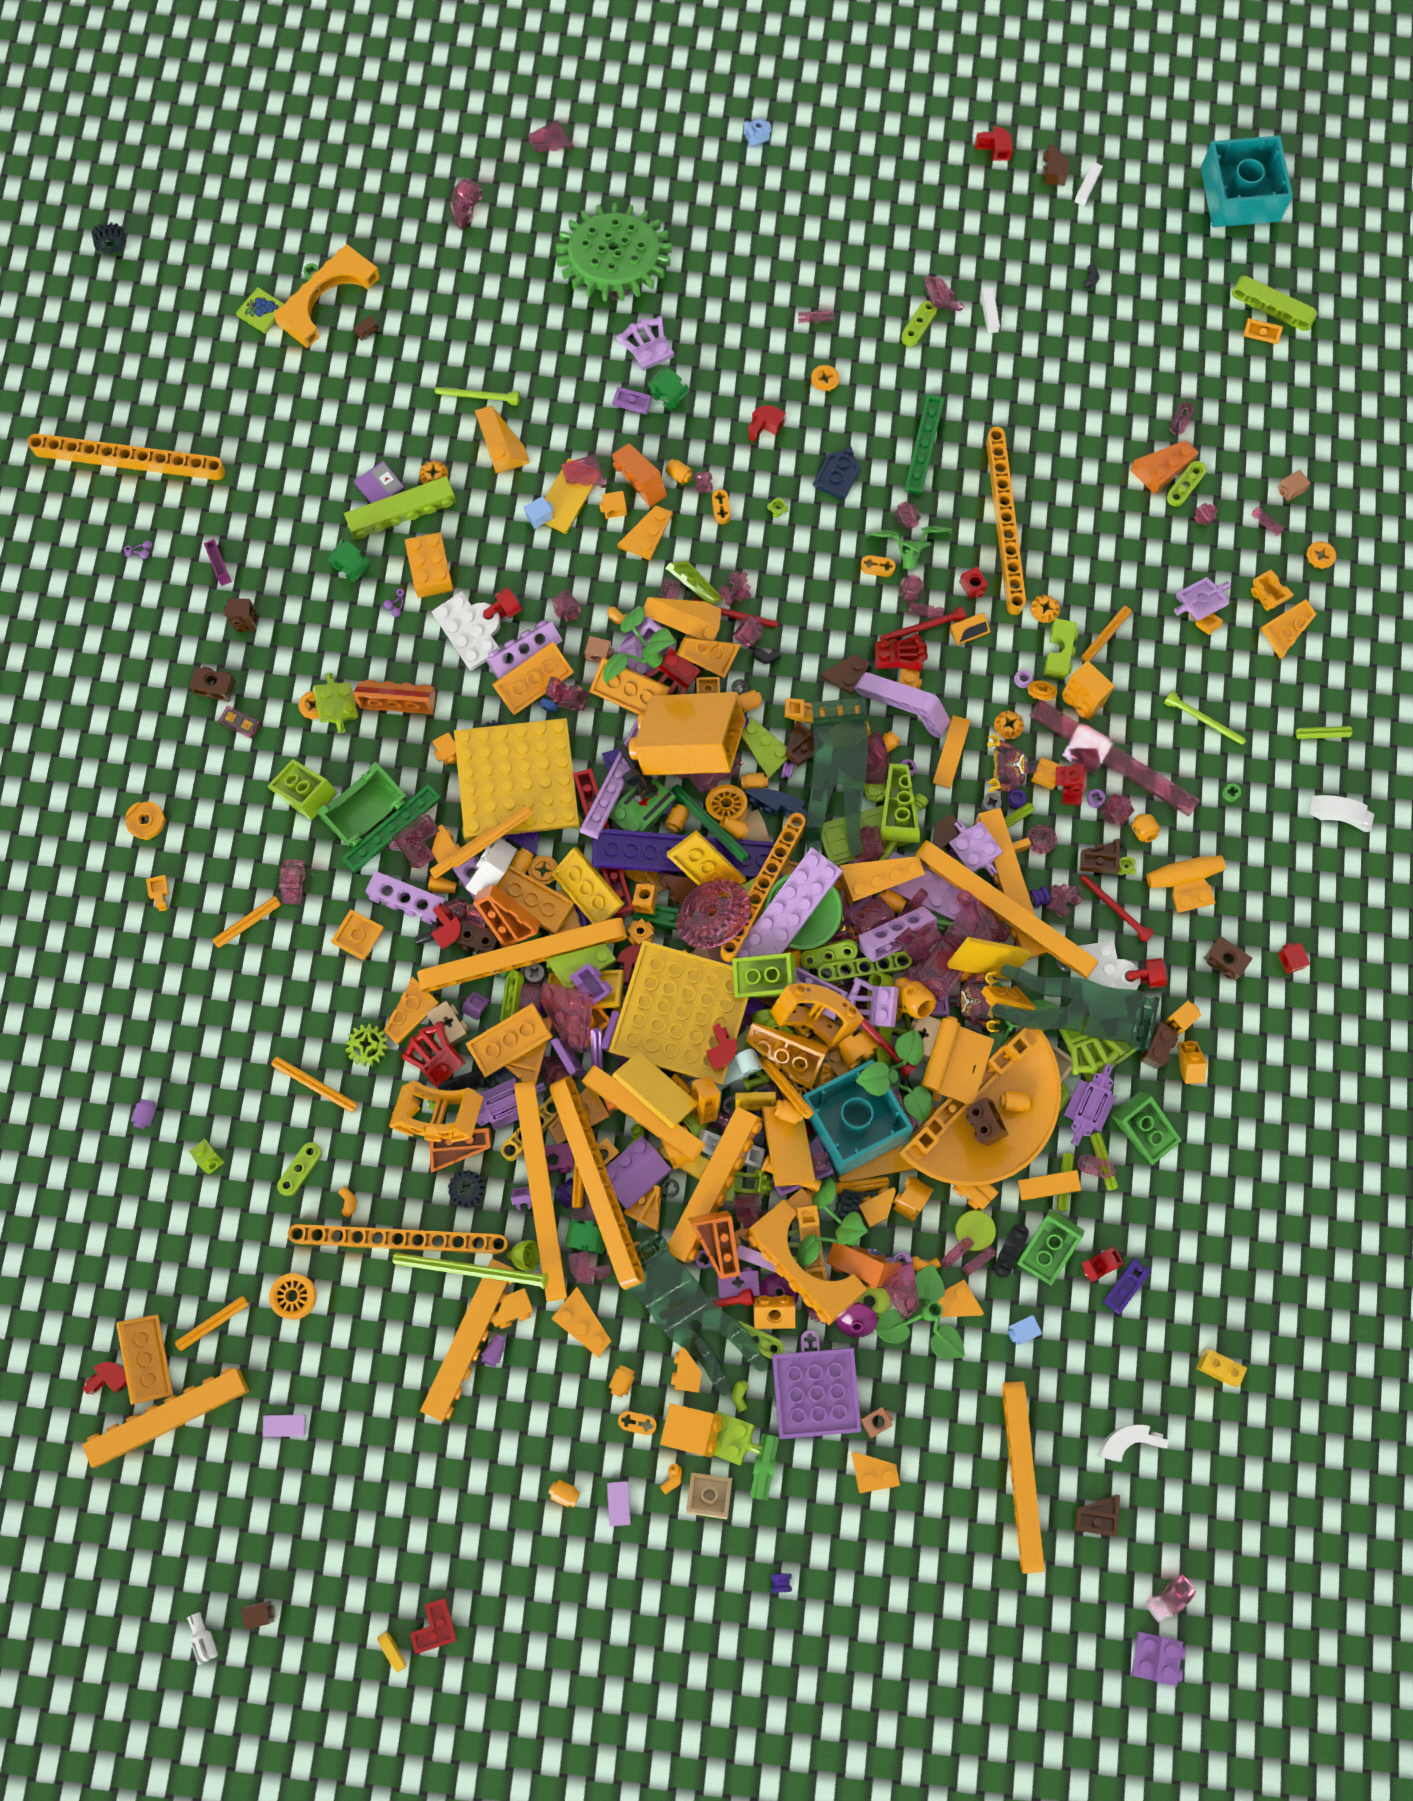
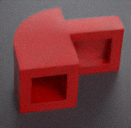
M994 126L993 132H977L975 149H992L993 161H1010L1013 150L1012 138L1005 129Z
M769 405L761 406L754 410L752 422L748 427L749 440L755 442L763 429L777 435L786 421V413Z
M439 902L434 905L432 910L442 924L434 928L431 935L443 950L457 939L461 929V918L458 913L451 917L452 913L446 904L442 905Z
M640 945L629 946L618 956L617 965L624 966V968L620 967V970L624 971V986H629L632 969L635 968L641 948Z
M720 1023L712 1026L719 1045L706 1051L714 1072L729 1066L737 1054L736 1038L728 1041L727 1039L730 1038L728 1031L725 1027L722 1028Z
M1115 1246L1081 1264L1083 1265L1084 1274L1093 1282L1124 1265V1262Z
M114 1362L97 1364L93 1368L98 1374L89 1377L82 1389L87 1395H94L102 1386L107 1384L113 1392L120 1393L127 1386L124 1366Z

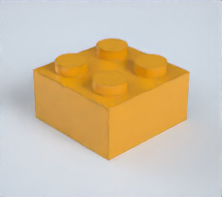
M696 677L697 694L720 693V677Z
M1041 757L1031 781L1053 790L1055 787L1056 767L1062 765Z

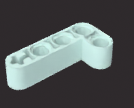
M747 1049L735 1056L734 1061L728 1067L723 1086L715 1084L719 1091L763 1068L755 1050ZM697 1078L689 1081L687 1084L692 1087V1081L697 1080Z

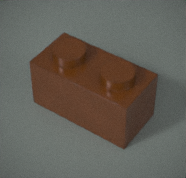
M369 316L353 327L356 336L362 341L371 334L376 333L379 327L374 318Z

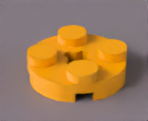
M150 801L135 803L128 809L125 817L128 831L133 836L144 840H150L152 837L157 836L166 823V818L161 808ZM142 817H150L147 824H141L143 822L141 820Z

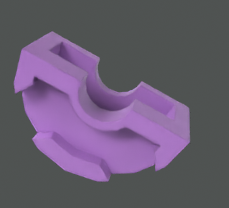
M587 963L569 977L586 1001L593 1007L611 994L610 992L613 989L607 981L604 983L601 981L600 977L602 974L596 966L592 968Z

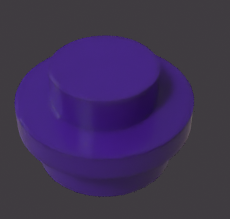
M1012 790L1007 796V802L1013 808H1021L1026 803V795L1021 790Z

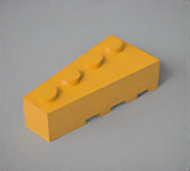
M918 856L838 866L843 870L840 878L849 902H854L925 875Z

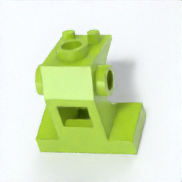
M754 1169L753 1173L737 1171L735 1182L725 1195V1202L733 1203L734 1193L752 1195L751 1198L763 1199L764 1195L769 1196L773 1186L771 1176L766 1174L765 1171L761 1172L760 1169ZM743 1178L755 1179L754 1189H743Z

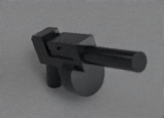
M620 745L618 748L631 769L623 775V781L627 786L636 784L635 788L638 794L635 796V800L637 802H641L645 798H653L657 794L658 788L655 784H652L648 775H643L640 766L636 764L635 760L631 759L626 745Z

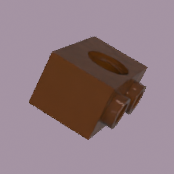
M195 667L189 688L195 695L230 702L236 681L231 673L221 670L217 672L209 667ZM217 680L214 685H209L212 681Z
M1220 936L1215 940L1203 959L1212 968H1218L1222 971L1226 978L1236 981L1253 958ZM1223 956H1227L1230 959V964L1223 960Z

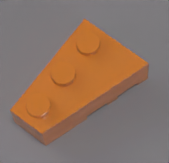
M1185 440L1134 460L1130 471L1156 495L1194 462L1199 452Z
M630 443L612 454L613 466L616 471L621 472L650 508L667 497L660 471Z
M495 884L477 892L473 904L504 948L537 934L541 921Z
M491 1128L474 1129L472 1138L463 1141L451 1142V1139H442L441 1142L429 1141L431 1173L492 1148Z
M726 1210L688 1218L719 1278L725 1279L740 1276L733 1222L730 1213Z
M833 1242L826 1262L833 1266V1270L840 1273L846 1272L849 1276L854 1274L859 1280L866 1282V1286L873 1289L895 1286L903 1263L899 1261L889 1262L884 1260L885 1256L881 1254L876 1256L858 1245L851 1247L847 1244L843 1245Z

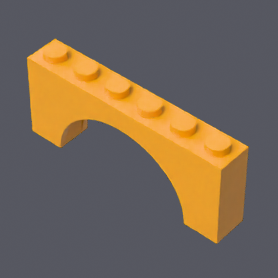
M346 244L330 260H327L324 266L315 272L307 283H304L294 295L290 296L282 307L276 310L274 317L277 325L306 348H309L320 337L317 327L311 321L312 308L317 299L328 289L340 284H358L369 289L380 278L378 268Z
M783 1199L748 1229L746 1234L747 1240L753 1247L756 1246L761 1251L762 1257L767 1262L770 1261L774 1265L778 1275L786 1278L791 1289L803 1297L804 1303L817 1312L818 1318L830 1326L865 1294L867 1287L854 1274L839 1281H825L811 1276L796 1263L788 1247L787 1233L797 1213Z

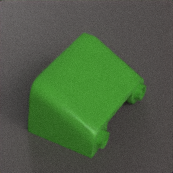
M376 761L368 767L370 770L366 774L363 773L361 778L334 801H330V807L323 805L317 810L318 816L348 847L351 845L355 847L362 841L361 837L395 808L398 810L406 803L404 801L406 799L404 792Z

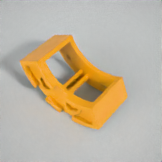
M809 983L787 985L770 1010L779 1027L807 1026L813 1029V1033L821 1037L830 1049L839 1046L838 1044L842 1040L853 1034L864 1019L858 1009L840 994L823 986ZM798 1003H814L811 1009L797 1006ZM825 1007L842 1019L844 1024L841 1029L833 1021L821 1014Z
M413 1080L402 1086L389 1127L412 1137L413 1134L425 1136L424 1140L441 1142L442 1139H451V1142L467 1140L472 1138L483 1096L470 1088L456 1091L438 1090ZM412 1095L436 1102L430 1123L421 1122L406 1116ZM448 1104H461L456 1121L451 1124H442Z

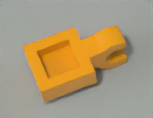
M166 875L146 879L149 898H155V905L159 912L167 910L164 896L170 895Z

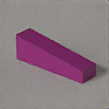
M215 539L205 542L204 546L220 585L223 586L231 583V578Z

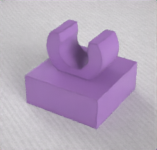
M529 1186L512 1189V1205L516 1204L518 1211L521 1210L522 1203H527L528 1209H531L532 1202Z

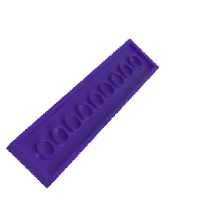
M603 829L598 839L593 838L592 867L686 874L667 857V852L689 835ZM704 837L746 879H753L758 876L776 843L734 839L749 854L747 860L740 862L717 838ZM776 854V856L783 857V854ZM774 869L768 870L771 873L776 872Z

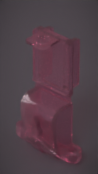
M961 890L956 896L963 909L913 976L915 981L917 980L934 994L937 1001H944L965 972L950 969L947 962L967 937L991 942L996 938L1000 942H1005L1010 936L1009 931L994 916V913L966 890Z

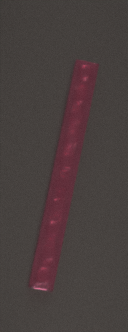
M1039 700L1029 716L1188 817L1199 803L1200 799L1046 702Z

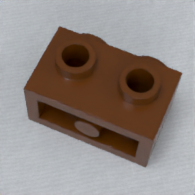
M227 599V605L224 606V615L228 618V622L232 625L234 631L241 633L257 631L258 613L251 600Z
M463 920L460 933L455 940L457 946H459L458 949L468 953L471 950L477 952L476 955L497 950L499 940L491 929Z
M1162 1022L1154 1025L1139 1061L1155 1069L1167 1065L1171 1057L1169 1052L1178 1041L1176 1036L1179 1031Z
M984 1097L965 1108L968 1114L966 1118L970 1125L974 1127L976 1131L974 1135L979 1143L990 1146L1009 1135L992 1099Z

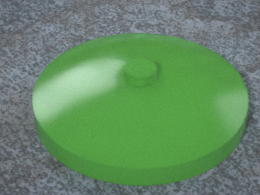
M791 874L782 877L771 888L766 899L765 910ZM834 885L788 947L803 950L813 949L825 944L836 934L842 921L843 904L840 894Z

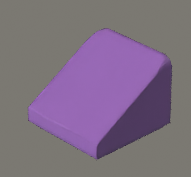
M473 991L464 1002L462 1012L475 1020H479L490 1000Z

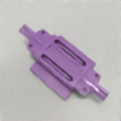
M1106 1063L1102 1074L1095 1073L1091 1082L1087 1083L1079 1079L1063 1114L1073 1120L1070 1128L1075 1134L1070 1142L1071 1144L1079 1146L1082 1136H1090L1092 1130L1101 1132L1116 1098L1115 1095L1111 1094L1112 1091H1110L1114 1083L1109 1078L1114 1068L1112 1065L1110 1066Z
M515 1078L480 1093L483 1096L477 1117V1123L480 1126L490 1122L493 1129L496 1130L519 1120L514 1083H517ZM543 1082L539 1085H536L537 1094L546 1090L545 1087L537 1090L538 1088L544 1086Z

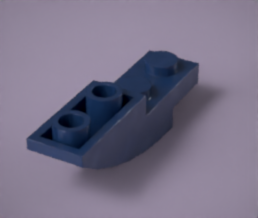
M752 788L745 791L747 802L753 806L758 805L763 808L762 810L768 815L773 814L777 817L779 812L782 811V814L789 818L793 813H800L805 817V828L813 829L817 824L818 817L804 810L805 801L795 796L771 789Z

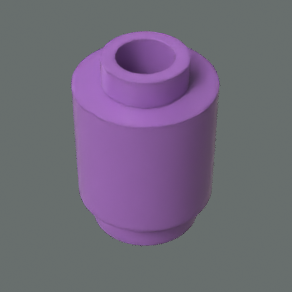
M140 1099L139 1103L136 1104L131 1122H134V1127L145 1129L146 1126H151L156 1111V1103Z

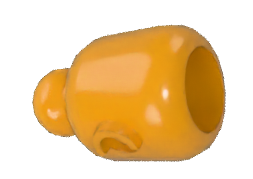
M906 977L898 978L895 981L894 987L899 988L898 1004L902 1007V1012L908 1013L915 1019L926 1018L933 1012L936 1006V999L934 994L925 985L918 981H910Z

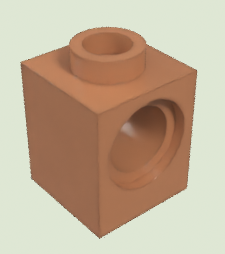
M1298 470L1282 479L1277 488L1280 495L1285 497L1287 501H1290L1304 493L1311 483L1303 472Z
M589 636L585 649V660L600 663L603 657L610 659L613 656L614 648L611 647V641Z
M883 1407L860 1419L869 1438H873L893 1426L891 1423L893 1418L888 1409L884 1410ZM876 1415L881 1416L883 1419V1425L879 1428H876L872 1423Z

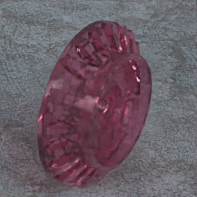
M716 879L715 881L703 883L693 889L681 903L682 907L677 911L676 929L683 941L691 947L710 949L723 945L734 938L747 923L751 912L750 896L743 886L736 881L732 882L730 879H725L724 881ZM718 893H725L730 896L727 899H725L724 897L718 895ZM712 910H717L714 915L709 916Z

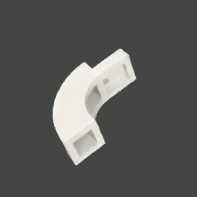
M1329 795L1312 796L1309 814L1320 820L1343 821L1364 832H1370L1374 819V813L1367 810L1368 806L1356 800Z
M701 1130L698 1139L706 1145L702 1152L712 1156L722 1136L707 1130ZM753 1145L752 1149L744 1157L743 1166L760 1168L765 1149Z
M1128 1425L1110 1433L1101 1444L1097 1456L1122 1462L1125 1450L1134 1443L1142 1442L1160 1448H1167L1169 1440L1163 1439V1434L1151 1432L1149 1435L1150 1426Z

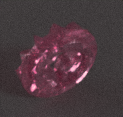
M1043 824L1033 826L1026 837L1031 842L1030 848L1032 852L1039 854H1048L1055 848L1057 843L1055 831ZM1044 834H1046L1044 839L1046 843L1042 842L1041 844L1037 845L1039 840L1037 836L1042 837Z

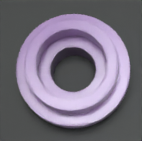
M1020 670L1015 674L1014 682L1020 688H1027L1033 682V676L1028 670ZM1024 677L1026 682L1021 681L1020 678Z

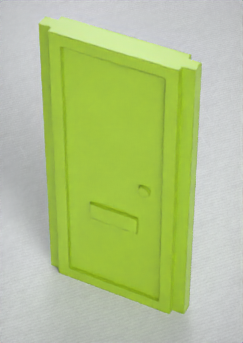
M884 805L816 825L827 859L838 866L884 852L890 841L881 839ZM899 842L895 848L905 846L911 843Z

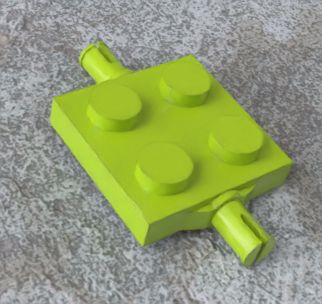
M326 673L327 684L314 685L313 687L320 723H336L338 733L346 732L344 722L358 718L351 683H335L333 673Z
M719 1411L715 1412L716 1415L722 1416V1427L717 1435V1449L713 1453L714 1456L742 1466L744 1457L749 1451L759 1455L762 1453V1451L757 1449L763 1450V1446L752 1443V1434L756 1425Z

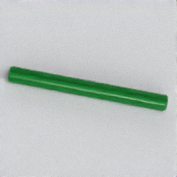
M677 784L672 787L671 792L676 793V798L740 862L748 859L749 854L680 785Z

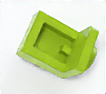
M206 1139L189 1151L196 1163L208 1175L224 1163Z

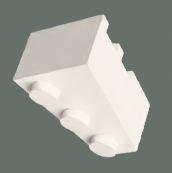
M502 838L485 848L480 860L476 864L478 868L465 888L476 895L478 891L492 884L497 885L505 874L517 848Z

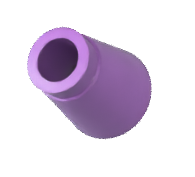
M495 1335L481 1354V1361L489 1366L496 1367L497 1363H500L506 1339Z

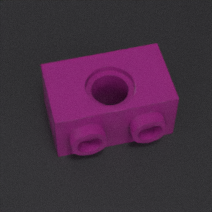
M569 1143L545 1146L549 1176H551V1172L559 1171V1174L570 1173L571 1169H574V1159ZM551 1156L559 1158L556 1165L548 1164V1159Z

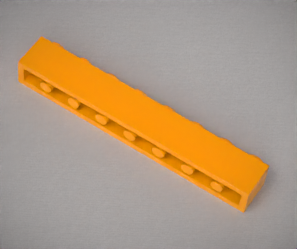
M1001 808L979 813L976 817L975 825L981 821L1003 851V854L992 862V865L998 871L996 875L992 876L994 885H997L999 891L1035 915ZM1009 928L1010 937L1015 940L1016 947L1030 949L1031 956L1027 960L1044 956L1047 953L1014 928Z
M736 1107L664 1250L665 1252L686 1263H691L697 1258L699 1254L698 1248L701 1243L688 1218L716 1213L719 1207L724 1204L726 1200L725 1195L728 1189L733 1186L735 1175L742 1168L746 1153L753 1147L755 1135L762 1129V1118L743 1108Z
M492 1258L488 1267L515 1270ZM489 1278L481 1279L420 1412L442 1422H445L446 1418H451L454 1411L452 1405L455 1399L459 1400L463 1392V1388H461L464 1380L467 1381L472 1372L470 1366L473 1361H477L481 1353L479 1349L481 1342H486L490 1333L488 1327L490 1323L494 1322L498 1313L496 1310L508 1294L505 1292L507 1286H511L513 1282Z
M233 1367L227 1368L221 1372V1376L214 1378V1376L202 1381L203 1385L197 1388L191 1386L183 1390V1395L179 1397L173 1395L164 1400L165 1404L159 1407L153 1405L145 1409V1414L130 1416L125 1419L126 1423L120 1426L119 1424L112 1425L106 1429V1433L102 1435L97 1433L88 1437V1442L82 1444L91 1468H97L250 1392L241 1370L233 1369Z

